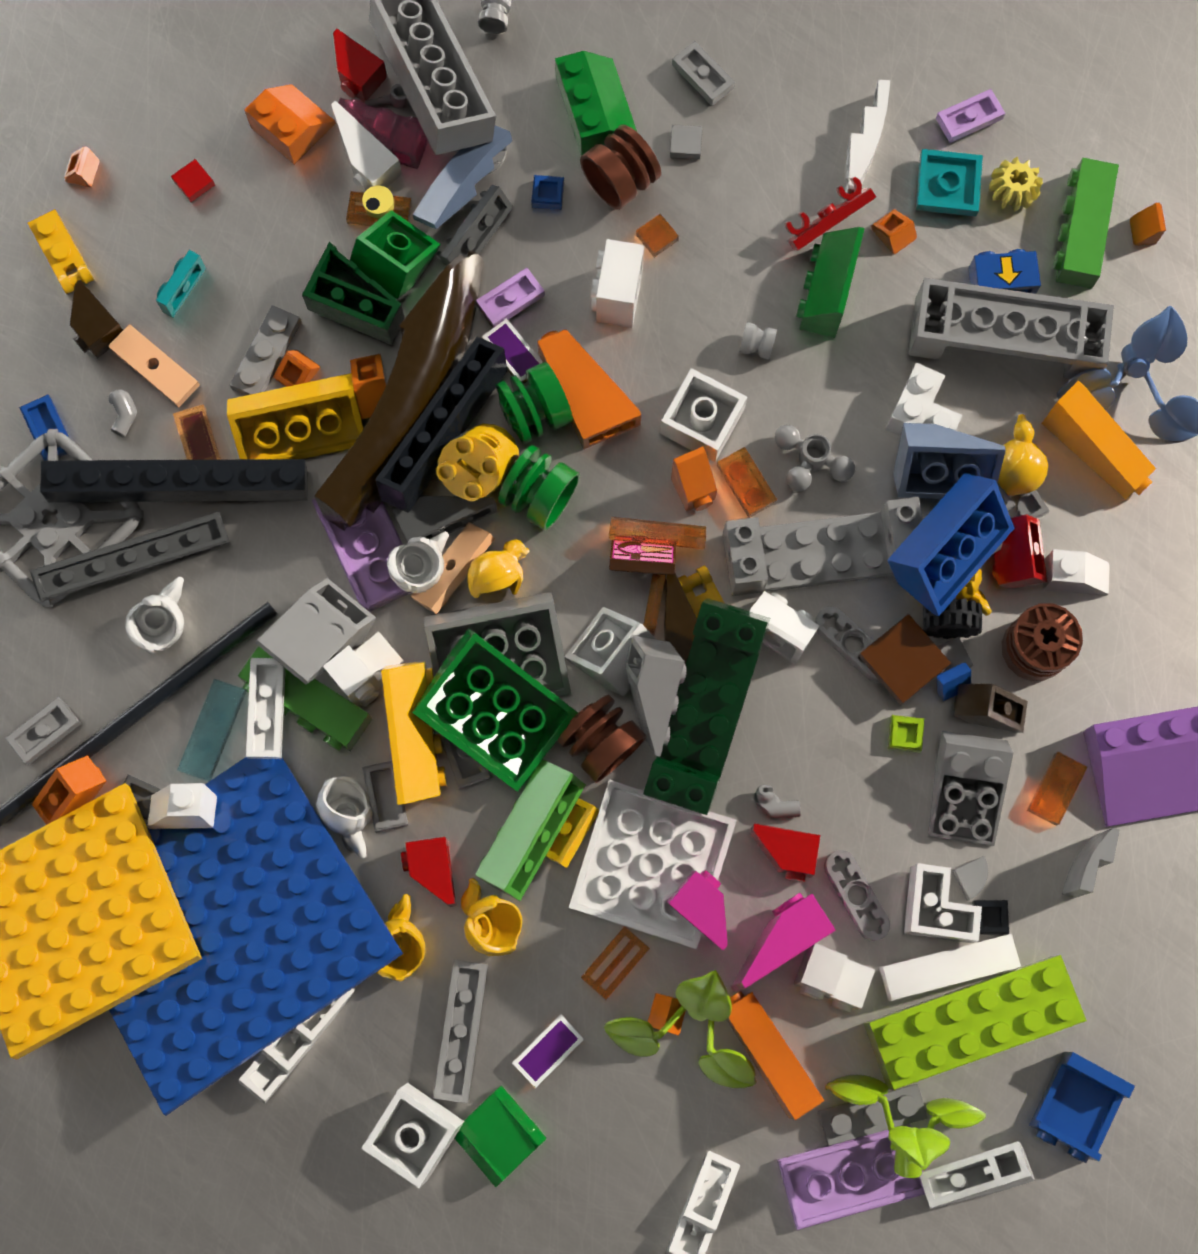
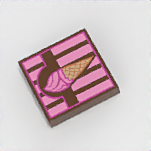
M612 534L609 570L675 575L676 539Z

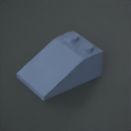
M903 423L893 472L898 498L942 499L964 473L994 479L998 483L1006 451L1005 446L937 424Z

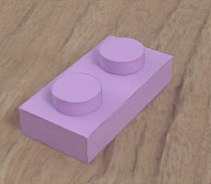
M989 89L938 112L936 120L949 143H952L1003 120L1006 113L992 89Z
M525 268L478 298L476 305L494 328L506 318L509 320L543 298L545 291L529 269Z

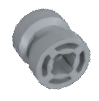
M481 0L483 11L479 13L478 26L488 33L500 34L505 32L508 26L506 14L510 11L511 0Z
M747 322L739 352L744 354L759 352L760 358L770 360L777 329L768 327L762 331L756 324Z

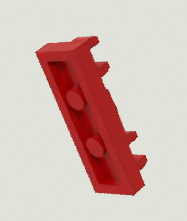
M852 177L850 180L854 185L853 192L848 194L842 186L837 187L838 195L846 200L836 206L830 203L817 212L819 218L814 220L812 224H810L809 217L804 212L798 214L802 220V226L799 229H795L791 222L787 221L785 223L786 230L790 234L795 235L787 240L792 249L800 250L877 198L871 188H864L862 190L861 181L857 177Z

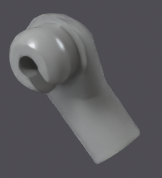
M122 389L114 390L109 395V403L113 404L118 417L111 431L125 437L137 415V409L131 395L127 391Z
M761 785L757 788L754 795L756 805L768 817H800L799 800L781 801L773 793V788L769 785Z

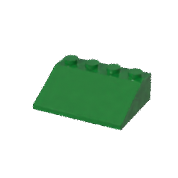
M471 629L466 631L449 653L412 710L413 714L517 792L568 727L569 722L578 714L571 706Z

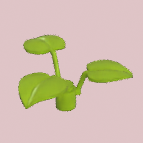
M716 970L701 977L683 981L677 986L675 993L681 1006L659 1031L654 1032L650 1023L633 1017L614 1019L604 1025L608 1036L624 1051L635 1056L648 1057L658 1052L660 1044L657 1040L667 1033L687 1009L689 1015L695 1020L704 1021L708 1019L707 1052L709 1055L701 1056L698 1062L702 1072L713 1082L725 1087L747 1088L757 1083L755 1069L744 1055L730 1049H720L717 1051L714 1049V1022L728 1019L732 1012L728 991Z
M847 1075L837 1078L825 1086V1090H830L838 1098L852 1104L869 1105L877 1101L881 1103L889 1130L890 1148L895 1150L894 1171L899 1176L905 1178L920 1177L922 1170H925L933 1160L950 1148V1139L943 1133L934 1130L935 1125L942 1123L949 1128H967L978 1124L986 1118L985 1112L971 1104L957 1099L939 1098L930 1101L926 1106V1112L933 1116L927 1128L894 1127L888 1099L884 1096L888 1093L889 1087L879 1079L867 1075Z

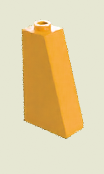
M1078 380L1057 401L1041 424L1123 498L1127 499L1133 492L1140 495L1153 482L1148 477L1156 468L1088 389Z

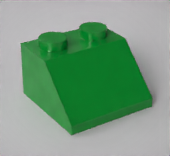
M390 210L356 238L350 260L366 276L376 281L389 294L399 299L417 283L441 244Z

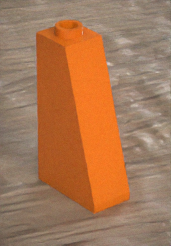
M567 329L560 332L556 330L544 334L541 340L537 341L538 354L543 362L546 361L550 365L566 395L573 415V422L571 424L583 450L641 425L639 409Z
M739 991L731 996L732 1012L726 1020L787 1117L797 1120L825 1100L753 992L744 995L742 991Z

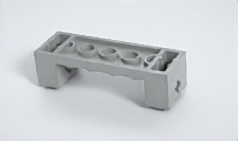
M924 278L915 298L908 355L939 360L946 346L1033 358L1065 363L1063 378L1071 379L1085 370L1092 368L1105 369L1107 367L1114 305Z
M919 497L888 500L881 512L765 527H760L758 517L726 521L722 537L731 596L894 576L887 560L923 520Z

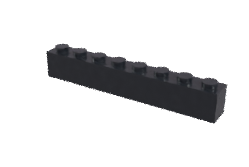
M305 459L41 461L40 492L48 503L308 501V474Z

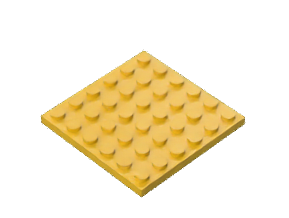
M126 783L0 850V1030L10 1058L17 1060L202 959L133 792Z

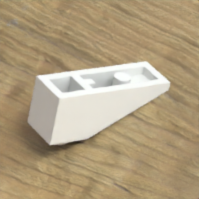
M334 101L331 107L354 174L353 181L363 192L376 185L387 188L402 174L399 159L338 102Z
M1019 1141L922 1172L920 1176L931 1209L1001 1192L1035 1181L1024 1148Z

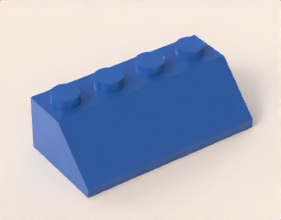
M964 473L887 560L897 583L934 615L939 616L1015 529L996 480Z

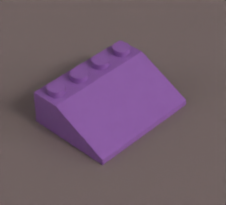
M1198 706L1094 724L1083 731L1106 827L1198 811Z

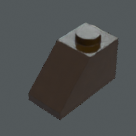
M81 280L76 282L70 326L77 335L72 339L84 353L90 350L98 359L109 350L108 345L123 329Z
M959 684L954 702V716L976 725L1023 733L1028 701L994 684Z

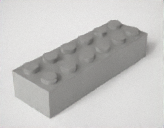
M370 0L369 21L434 154L438 155L493 142L496 115L438 1Z

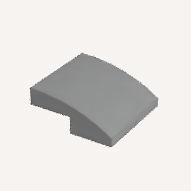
M1112 828L1094 835L1086 843L1071 866L1062 895L1076 898L1093 893L1098 868L1111 864L1114 861L1120 829Z

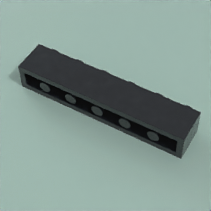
M478 336L475 338L375 479L382 501L407 513L410 512L435 476L442 449L452 439L467 430L496 388V384L501 381L508 371L504 348Z

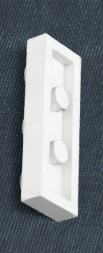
M274 658L250 659L246 757L248 759H282L285 667Z

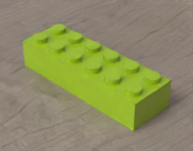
M1057 955L863 1024L885 1084L889 1089L895 1090L1087 1020L1062 956Z

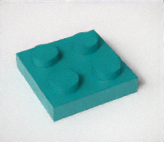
M922 149L919 160L916 210L976 217L979 212L983 155Z

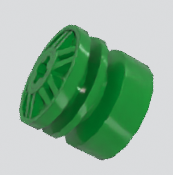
M546 361L526 370L527 386H524L516 375L510 377L514 392L510 390L505 381L496 384L499 405L505 420L523 444L532 441L529 426L536 437L543 436L541 421L544 419L552 430L573 422L572 411L566 395L554 371Z
M531 445L508 471L498 496V502L505 507L512 503V511L515 513L521 512L529 504L527 520L545 531L555 523L567 506L578 485L580 473L562 462L558 463L549 472L552 456L545 453L540 457L541 449Z

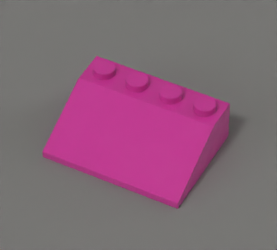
M798 893L772 911L775 918L767 923L730 986L734 992L747 988L836 931L813 894L804 898L801 893Z

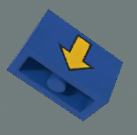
M1015 249L1001 254L985 251L974 255L968 268L971 285L1036 294L1041 287L1036 251L1026 252L1024 249Z

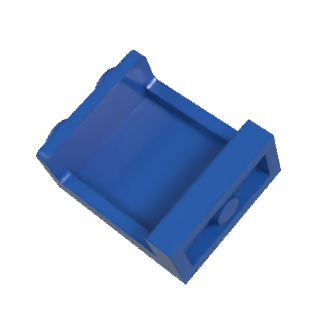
M1064 1052L1029 1126L1038 1130L1036 1137L1053 1146L1058 1141L1069 1147L1067 1154L1081 1162L1087 1163L1088 1159L1100 1161L1102 1155L1098 1151L1123 1098H1130L1135 1086L1074 1052Z

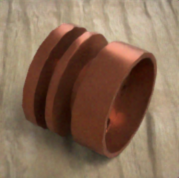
M620 125L615 129L614 134L606 136L604 140L605 146L596 144L580 158L582 171L592 188L603 201L617 210L622 209L636 197V188L638 190L647 189L649 184L656 182L662 174L660 164L650 146L639 133L627 125Z
M1039 603L1027 608L1005 631L1001 642L1002 656L1008 668L1017 676L1029 681H1045L1059 674L1077 658L1083 644L1082 629L1076 617L1066 608L1053 603ZM1043 634L1049 637L1047 640L1048 644L1042 642L1044 639Z
M609 694L583 708L569 722L568 727L558 738V742L563 747L577 740L569 751L572 757L584 751L589 753L581 764V768L595 783L604 779L638 749L647 737L633 720L619 727L616 725V722L623 714L621 707H617L606 714L615 701Z

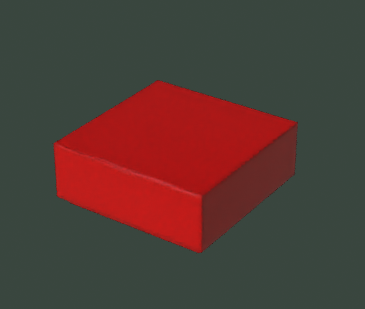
M196 159L171 175L173 182L190 202H193L215 186L213 179Z

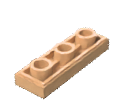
M130 324L108 345L114 354L178 408L200 386L195 378ZM154 365H159L156 369L151 370Z
M468 522L443 554L444 570L438 583L426 592L413 593L411 598L437 615L457 587L467 577L471 562L480 554L485 553L495 538L489 532Z

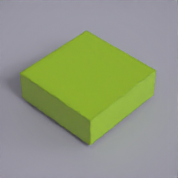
M891 715L888 749L921 752L924 718Z

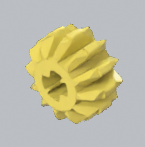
M1018 157L1014 158L1011 163L1004 160L999 168L993 170L989 190L994 192L992 196L993 201H1002V209L1006 208L1007 205H1011L1014 212L1019 210L1020 206L1027 209L1033 201L1038 199L1041 193L1040 188L1043 184V178L1037 177L1039 167L1032 169L1029 167L1030 159L1025 161L1024 164L1020 163Z

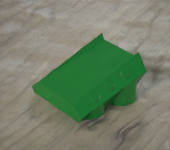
M502 1086L464 1120L465 1122L454 1138L495 1188L547 1139L536 1123L526 1115Z

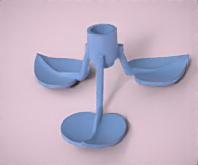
M1168 306L1160 314L1140 325L1133 333L1131 343L1122 349L1121 357L1123 363L1117 365L1118 371L1113 381L1111 373L1107 369H1088L1067 381L1057 392L1058 399L1079 380L1106 410L1115 401L1116 395L1113 387L1119 385L1123 372L1133 378L1144 377L1157 405L1161 408L1149 416L1148 421L1152 432L1159 438L1168 441H1184L1197 436L1198 400L1191 396L1180 395L1173 397L1165 405L1149 373L1150 363H1153L1155 359L1162 363H1171L1184 353L1188 338L1180 315L1172 306Z

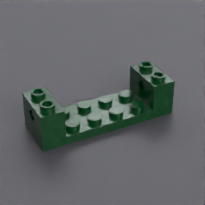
M709 598L702 602L693 630V635L695 636L686 662V677L684 682L679 685L676 694L678 696V708L675 715H671L668 725L670 727V739L668 745L663 746L661 756H657L652 763L643 795L708 815L771 618Z

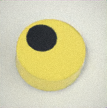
M376 185L365 191L362 202L369 216L380 219L390 210L393 211L394 199L388 188Z

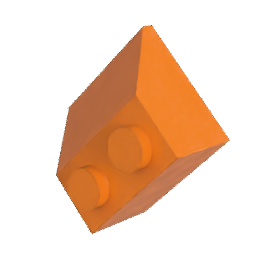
M292 84L265 89L244 109L251 129L294 165L336 124L332 117Z

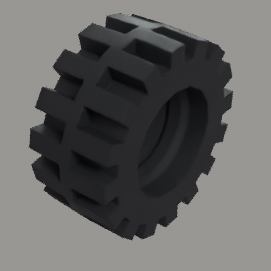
M954 598L939 616L934 615L923 606V631L928 636L935 638L943 637V639L977 636L982 633V606L973 600H956Z

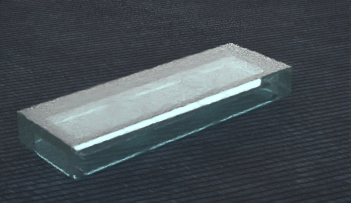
M217 679L213 680L177 769L179 772L208 782L211 781L247 692L246 690Z

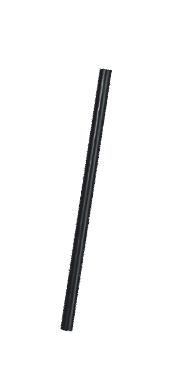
M266 602L0 806V827L35 800L57 768L87 755L89 758L94 756L275 617L277 612L270 603Z

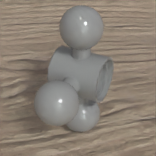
M783 425L777 429L775 442L778 447L784 450L796 448L800 451L799 462L801 466L790 469L786 477L787 484L792 490L798 492L806 490L812 482L810 471L821 470L825 465L830 468L832 477L838 481H847L854 475V462L846 456L832 457L830 455L831 444L826 437L814 434L802 440L799 431L792 425ZM816 448L821 451L823 456L813 458L808 454L807 450Z

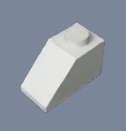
M1053 549L1045 557L1047 582L1043 583V590L1108 595V562L1087 552Z
M204 783L170 784L151 795L147 827L149 829L213 828L217 795Z

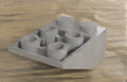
M326 578L306 591L257 639L256 644L304 684H308L326 671L323 666L348 645L352 650L359 647L365 640L376 617Z
M632 635L625 662V670L640 728L647 736L646 741L655 756L660 757L663 746H667L670 739V727L668 725L671 715H675L678 708V696L676 693L679 683L682 684L685 680L686 664H684V660L670 642Z
M942 731L936 759L928 836L991 846L995 845L1013 758V751L1007 740Z

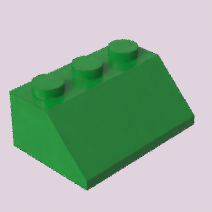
M580 51L555 58V77L581 156L596 144L605 146L604 140L606 136L614 134L615 129L620 125H627L637 132L612 58L588 51Z
M854 227L826 232L823 234L821 244H814L810 259L811 262L816 263L814 272L807 271L803 289L809 290L807 300L800 299L796 317L802 318L800 330L832 338L836 337L844 314L865 228Z

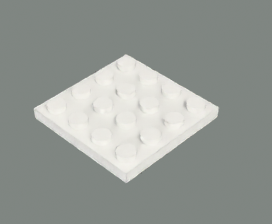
M609 779L568 908L697 949L702 933L672 908L667 901L692 871H697L700 874L706 870L717 880L719 879L737 820L710 811L708 815H704L643 795L644 790Z

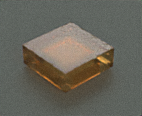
M661 214L636 230V236L654 258L679 241V235Z

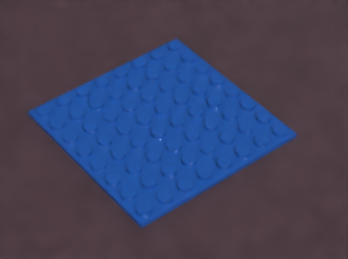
M245 757L205 784L217 795L213 828H148L202 959L109 1009L165 1116L403 954L283 757L282 759H248Z

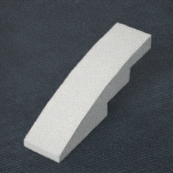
M878 79L873 107H864L860 121V134L851 133L847 146L845 192L848 194L854 190V185L850 178L857 177L862 184L875 154L887 112L891 80Z
M1012 934L883 966L880 967V972L888 1001L1019 968L1021 964Z
M354 987L263 1049L262 1053L239 1078L238 1083L265 1104L356 991V988Z
M708 1150L665 1254H706L739 1170V1164Z

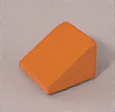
M1160 202L1154 203L1130 218L1134 245L1156 244L1166 231L1162 204Z
M895 209L871 225L873 232L894 254L917 238L914 221Z
M298 350L287 351L273 378L286 387L307 383L317 374L320 366Z

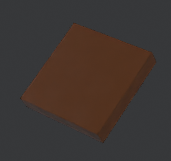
M907 614L858 655L900 706L951 664L910 614Z

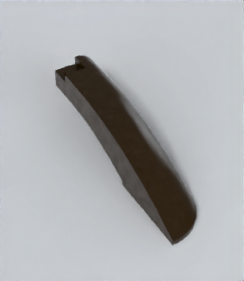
M469 251L466 257L459 255L450 262L399 325L402 340L385 390L371 418L354 445L314 495L323 517L343 531L359 520L365 508L374 513L383 502L380 498L375 479L464 355L476 312V300L479 297L483 270V259L474 251Z

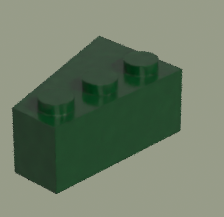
M329 242L302 294L307 309L392 345L400 329L399 325L405 319L401 303L376 281L366 276L353 261H349Z

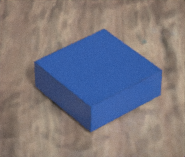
M534 175L532 208L562 210L564 177Z
M966 662L937 675V694L943 702L957 695L959 684H971V669Z

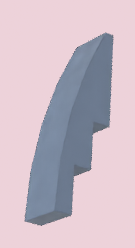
M495 125L493 142L460 149L427 190L413 213L414 220L437 229L477 195L475 184L494 169L493 157L512 142L510 131Z

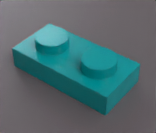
M189 250L184 258H180L174 267V273L169 281L163 283L157 292V304L163 313L174 318L206 270L200 255Z

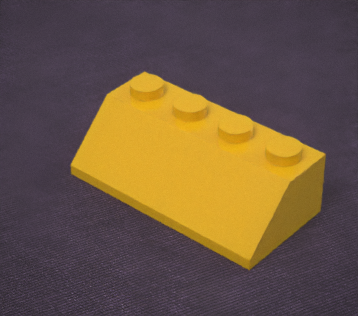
M351 373L227 400V418L240 459H305L351 449L364 429Z
M426 661L385 666L381 670L397 804H407L440 796L442 792L441 787L447 786L445 767H439L437 754L443 753L441 734H435L432 727L412 713V710L434 678L433 668H427Z

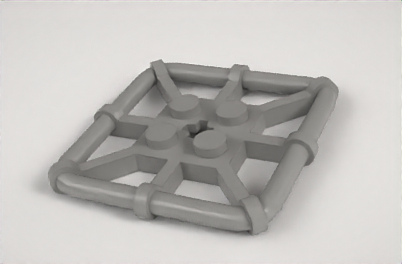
M48 429L47 433L36 438L6 468L4 466L0 468V490L10 483L24 497L9 514H0V525H13L23 535L7 552L3 553L0 550V572L4 571L31 599L42 604L43 607H53L55 603L64 599L68 594L40 602L33 581L14 564L23 553L33 545L44 556V566L55 563L56 559L71 544L82 554L91 551L79 537L93 523L124 522L97 548L100 549L124 541L137 528L144 516V511L140 510L137 502H119L126 509L124 511H90L82 502L48 503L40 492V484L30 492L15 478L47 446L48 461H59L60 457L57 455V447L59 446L74 460H93L71 438L58 432V429ZM58 511L56 514L58 521L55 524L48 522L45 525V515L48 512Z

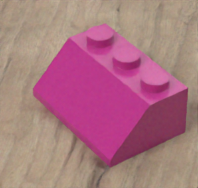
M706 870L700 874L697 871H692L667 903L716 946L724 950L728 945L724 895L718 890L721 883Z

